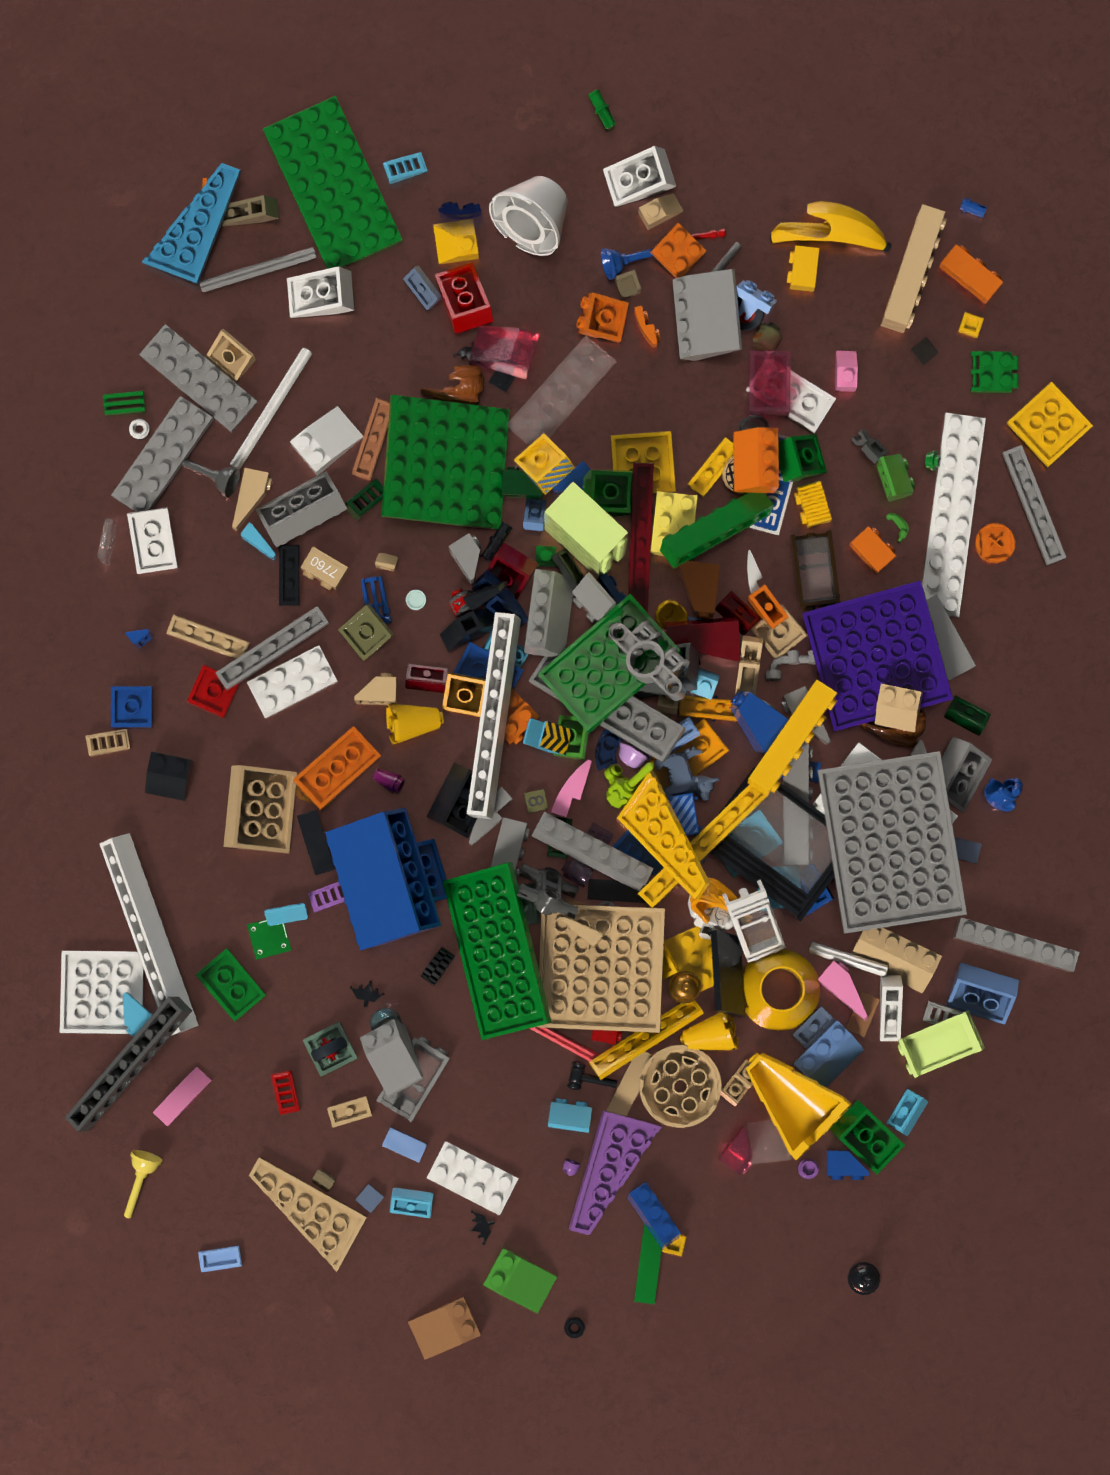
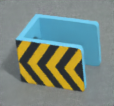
M530 718L523 744L549 753L566 755L572 730L549 721L541 722Z

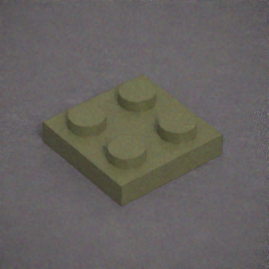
M370 604L365 605L338 629L363 661L367 660L394 636L393 632Z

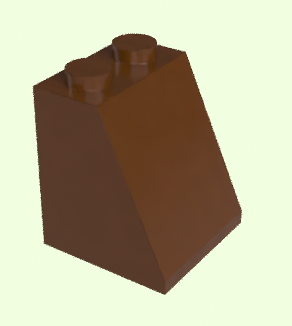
M687 561L678 566L692 615L697 616V619L701 620L713 618L720 564Z

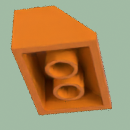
M757 427L733 433L734 492L774 494L779 488L778 428Z

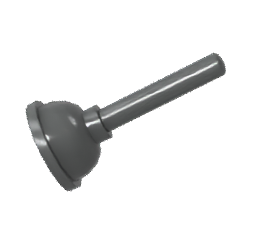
M185 459L182 464L186 468L212 478L216 488L226 498L234 493L240 480L241 471L238 467H226L220 471H214L188 459Z

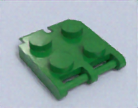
M1005 351L971 352L973 357V369H971L973 387H971V392L1011 393L1012 389L1019 388V374H1012V371L1019 370L1018 356H1012V352ZM977 357H979V369H977ZM977 375H979V387H977Z

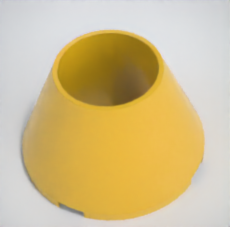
M782 949L777 953H772L761 957L759 960L749 962L743 970L745 1013L759 1026L776 1031L793 1029L803 1024L815 1011L820 998V982L814 967L802 955L791 950ZM776 969L790 972L795 976L799 984L798 999L791 1007L784 1010L771 1007L762 995L764 978L768 973Z

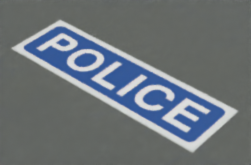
M778 434V442L789 438L788 436ZM780 467L779 488L774 494L765 493L774 504L770 516L749 528L779 535L793 482L783 481Z

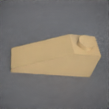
M244 468L232 525L234 530H239L266 496L267 490H271L272 479L268 472Z

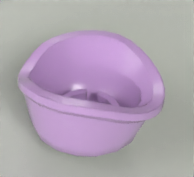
M625 740L619 742V757L627 766L635 769L641 768L651 760L652 756Z

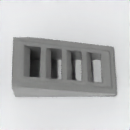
M928 1000L922 1020L931 1024H937L941 1022L938 1020L941 1010L945 1011L942 1021L948 1018L949 1013H952L953 1017L965 1011ZM933 1007L937 1008L934 1019L930 1018Z

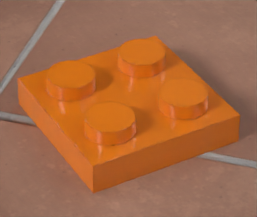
M676 223L650 251L675 278L683 277L706 252L679 223Z

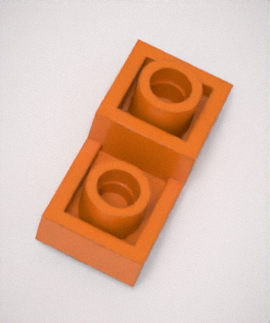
M642 306L634 307L635 318L646 341L653 348H656L657 341H660L659 329H655L654 324L646 325V323H649L647 311H643Z

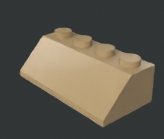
M885 928L861 931L850 953L887 965L888 972L886 975H901L903 985L922 994L942 958L941 955Z

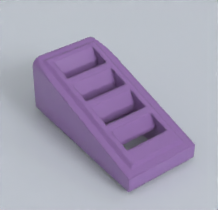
M339 882L308 893L314 913L344 902V897L341 898L338 887H340ZM331 889H334L337 896L335 901L333 900ZM323 892H327L330 901L327 904L324 899ZM319 894L321 906H318L315 895Z

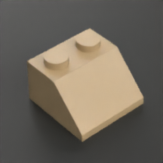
M381 673L380 677L376 676L355 695L354 700L356 704H397V677H394L391 673Z
M881 684L876 707L875 724L915 732L923 692Z

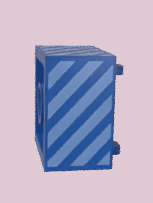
M693 793L669 796L668 800L686 836H697L702 829V826H698L694 804L698 798L693 797Z

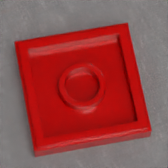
M203 664L187 702L225 718L240 683L227 691L216 675L217 670Z

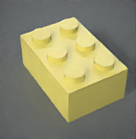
M657 491L650 555L663 556L660 552L663 538L668 534L673 535L685 525L689 526L695 523L697 495Z

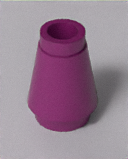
M379 768L373 776L376 782L391 793L395 792L398 794L405 782L401 775Z

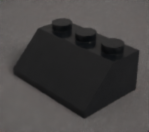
M454 762L426 817L468 838L477 818L467 814L473 771Z

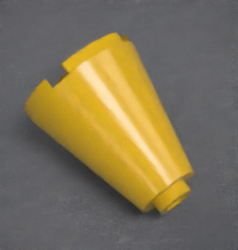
M393 703L388 704L386 708L387 729H390L392 735H389L392 744H398L439 729L444 722L443 713L439 712L438 708Z
M720 1012L683 1030V1035H680L681 1045H686L687 1049L736 1050L739 1047L738 1036L735 1037V1030L737 1029L733 1016Z

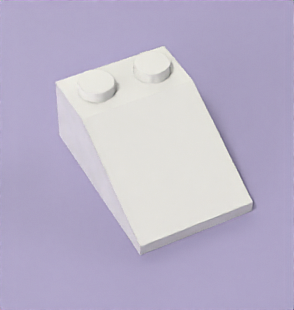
M653 146L603 169L615 207L658 195L676 187L665 149Z
M338 266L287 278L290 318L333 315L354 311L351 271Z
M337 406L305 428L290 443L318 476L364 436Z

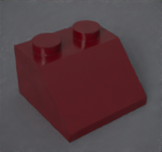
M504 542L495 554L488 569L501 581H507V588L518 600L539 563Z

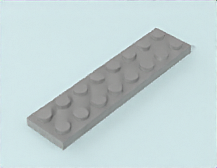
M544 656L528 681L560 701L538 675L544 667L556 658ZM633 696L600 724V726L663 764L686 730L682 725Z

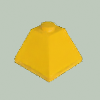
M473 219L433 224L439 265L479 259Z

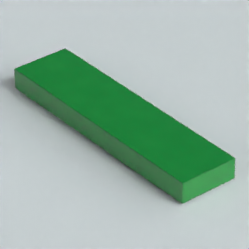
M645 1224L643 1227L634 1302L655 1304L662 1249Z

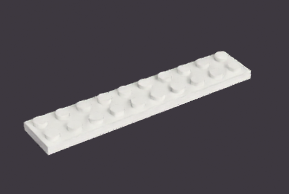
M945 413L939 454L941 460L939 459L940 467L937 468L922 585L926 600L938 595L949 617L959 618L986 418Z

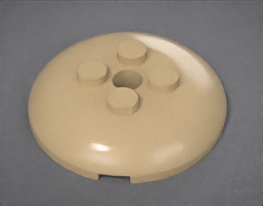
M686 1045L666 1047L655 1053L645 1064L639 1082L641 1100L649 1114L662 1124L676 1128L691 1127L707 1119L717 1107L722 1090L720 1073L712 1059L701 1050L687 1049ZM679 1080L684 1081L686 1084V1089L683 1092L675 1090L674 1085Z

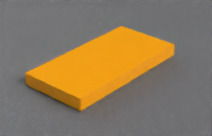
M705 718L695 725L701 735L672 752L682 753L687 748L690 750L693 746L695 749L702 750L701 754L688 760L693 776L700 774L729 751ZM652 758L649 762H652V763L654 764V761H653V760H656V759H655V758ZM654 764L652 771L655 772L664 789L671 784L668 778V768L662 767L660 770H656Z

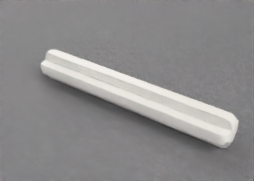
M812 942L809 948V953L842 962L845 965L880 976H886L888 972V966L815 942Z

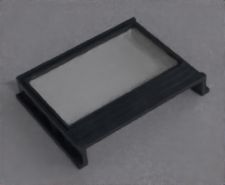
M756 767L752 769L720 813L749 785L748 778ZM783 784L779 786L775 793L771 792L757 808L710 852L758 889L757 881L761 880L767 895L791 912L800 922L834 879L825 815Z

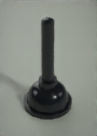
M859 1262L849 1270L848 1284L855 1293L869 1295L879 1287L881 1281L880 1273L873 1264Z

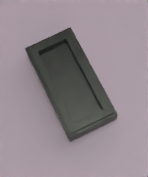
M563 549L553 554L551 558L572 590H574L584 578V575L567 549Z

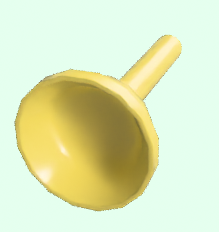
M142 1150L131 1151V1162L136 1170V1179L124 1213L126 1218H131L144 1178H147L148 1174L153 1173L163 1162L162 1158L155 1154Z

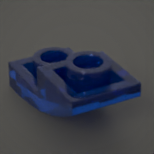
M447 202L442 204L441 208H438L439 216L447 219H469L482 215L479 203L475 205L474 203L464 205L463 209H459L457 202Z

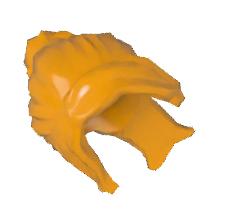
M708 878L710 885L700 899H694L692 896L690 898L691 909L706 924L710 922V918L704 912L706 909L719 907L728 911L722 896L726 893L730 902L738 899L729 888L714 878ZM749 914L739 918V920L744 925L749 923L753 916Z

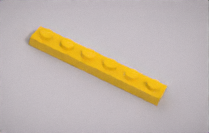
M695 1000L691 1003H680L661 1015L660 1033L635 1032L591 1060L589 1064L599 1079L602 1080L703 1015V1010Z

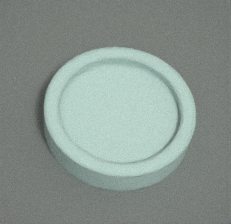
M420 590L410 591L406 596L407 606L412 610L422 609L426 604L425 594Z

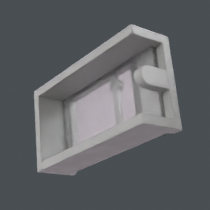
M422 1036L419 1039L414 1037L412 1045L424 1079L391 1097H388L383 1089L376 1100L410 1122L415 1118L450 1060L447 1057L449 1052L439 1046L437 1049L429 1046L431 1042Z

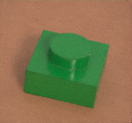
M536 546V562L539 563L537 567L556 568V564L551 556L556 553L557 547Z

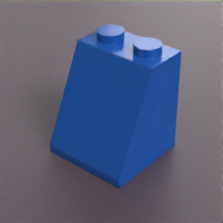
M737 692L731 700L730 710L756 752L766 754L789 719L751 692Z

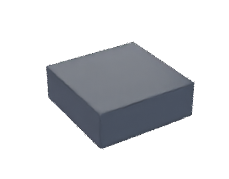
M368 1184L356 1198V1201L372 1213L384 1196Z

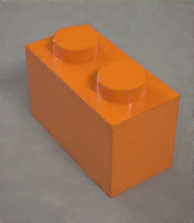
M868 526L850 542L849 546L877 575L896 557L894 554L895 549L889 543L885 544L880 539L882 536L875 528L871 529Z

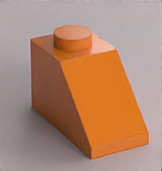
M763 585L748 596L747 600L772 629L789 618L766 585Z

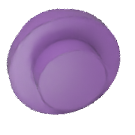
M807 1158L799 1163L798 1172L801 1177L812 1179L818 1174L819 1167L813 1159Z

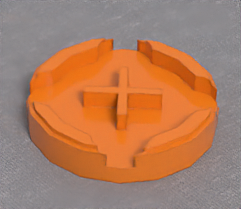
M1000 523L985 525L975 537L976 552L981 559L988 563L997 564L1004 562L1015 550L1016 540L1013 532Z

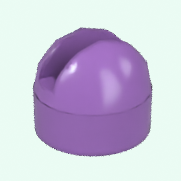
M565 1159L563 1164L564 1173L569 1176L575 1175L580 1168V1164L574 1160Z

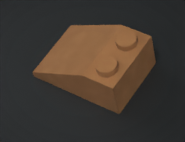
M465 1296L408 1321L425 1360L481 1336Z

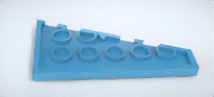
M221 163L207 180L206 185L195 195L194 200L182 211L166 231L165 236L159 243L157 242L148 257H145L142 263L199 284L242 171Z

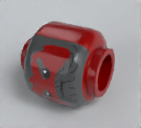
M460 588L451 593L452 598L448 604L457 618L471 612V609L463 600V597L470 593L471 590L463 591Z

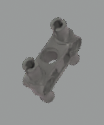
M522 863L518 875L534 881L535 889L521 884L517 896L533 902L535 908L544 915L560 913L574 919L579 907L562 901L561 893L575 898L579 886L563 880L561 874L554 868L546 867L545 869L538 870Z

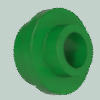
M933 450L926 454L925 465L931 471H935L937 467H940L939 459L941 460V456L938 455L937 451Z

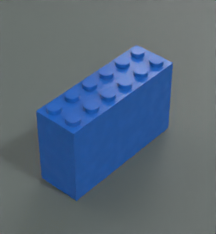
M406 808L384 811L325 832L327 844L332 854V861L338 874V881L344 894V902L349 911L350 922L353 925L356 942L359 945L360 951L385 945L441 926Z

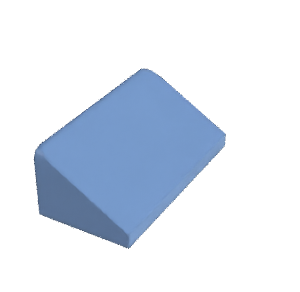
M392 1127L389 1128L382 1144L383 1147L418 1163L428 1145Z

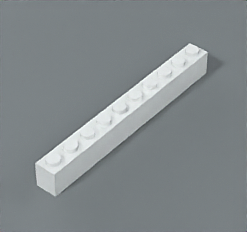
M495 612L467 814L474 818L493 820L521 618L515 614Z
M130 833L113 837L100 843L157 1007L159 1008L168 997H180L192 1010L172 1035L199 1026Z

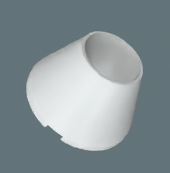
M535 176L496 194L489 204V213L499 232L505 238L509 236L518 243L516 247L533 255L546 256L552 254L559 246L568 199L563 189L553 180L544 176Z

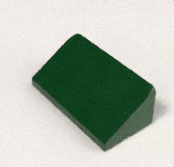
M956 695L944 715L946 719L978 736L983 732L991 716L990 713Z

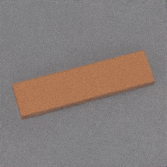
M378 398L375 399L351 475L371 481L388 430L390 402Z

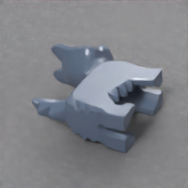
M693 746L690 750L687 748L682 753H672L664 764L657 759L653 760L656 770H660L662 767L668 768V778L671 784L663 789L667 798L672 795L693 793L701 801H709L710 792L714 789V782L720 779L707 776H693L688 763L691 757L701 754L702 750L695 749Z

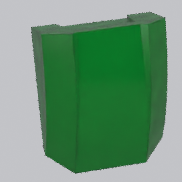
M589 470L583 477V491L606 512L630 513L633 471Z

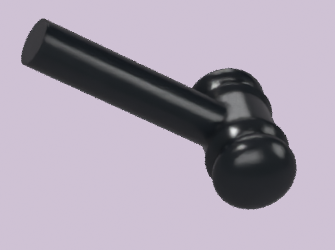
M572 1062L573 1067H571L569 1083L567 1084L568 1088L580 1090L582 1081L616 1088L617 1080L609 1078L600 1080L598 1076L584 1073L586 1065L583 1062Z

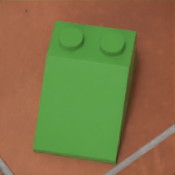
M503 1247L483 1285L538 1314L557 1276Z

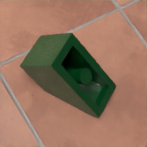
M507 467V470H503V497L542 499V491L524 471H519L518 467Z

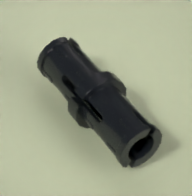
M502 521L495 534L489 538L490 542L481 554V557L492 562L495 554L504 544L505 539L513 528Z

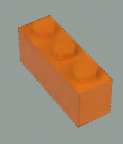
M956 244L940 263L939 267L983 303L987 304L1003 283L1001 276L995 271H989L982 260L974 259L969 255L970 252L962 245L959 247Z

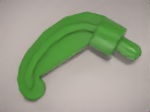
M895 513L888 514L886 519H892L900 529L898 542H901L908 534V524Z

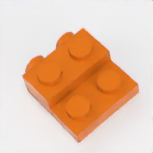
M593 292L586 294V297L584 296L580 303L583 312L582 316L578 317L576 327L579 328L578 333L594 338L600 337L617 343L621 342L629 303Z
M512 688L504 740L510 746L513 743L517 745L524 738L523 733L527 729L530 718L535 720L540 718Z

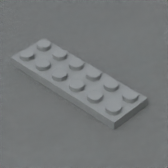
M166 324L139 354L231 433L258 403L257 400Z
M180 396L111 496L135 512L152 510L214 418Z

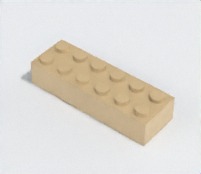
M922 204L880 326L900 333H904L906 328L910 329L915 316L912 310H916L922 295L918 292L923 290L928 275H925V272H929L934 260V256H931V253L935 254L940 242V237H937V235H941L947 221L946 218H943L945 211Z

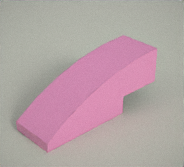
M591 760L584 762L566 781L555 800L551 814L567 818L572 799L581 800L592 763Z
M196 1067L153 1113L166 1126H170L212 1080Z

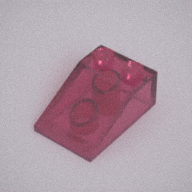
M480 326L468 362L526 379L537 348L539 334L521 328Z

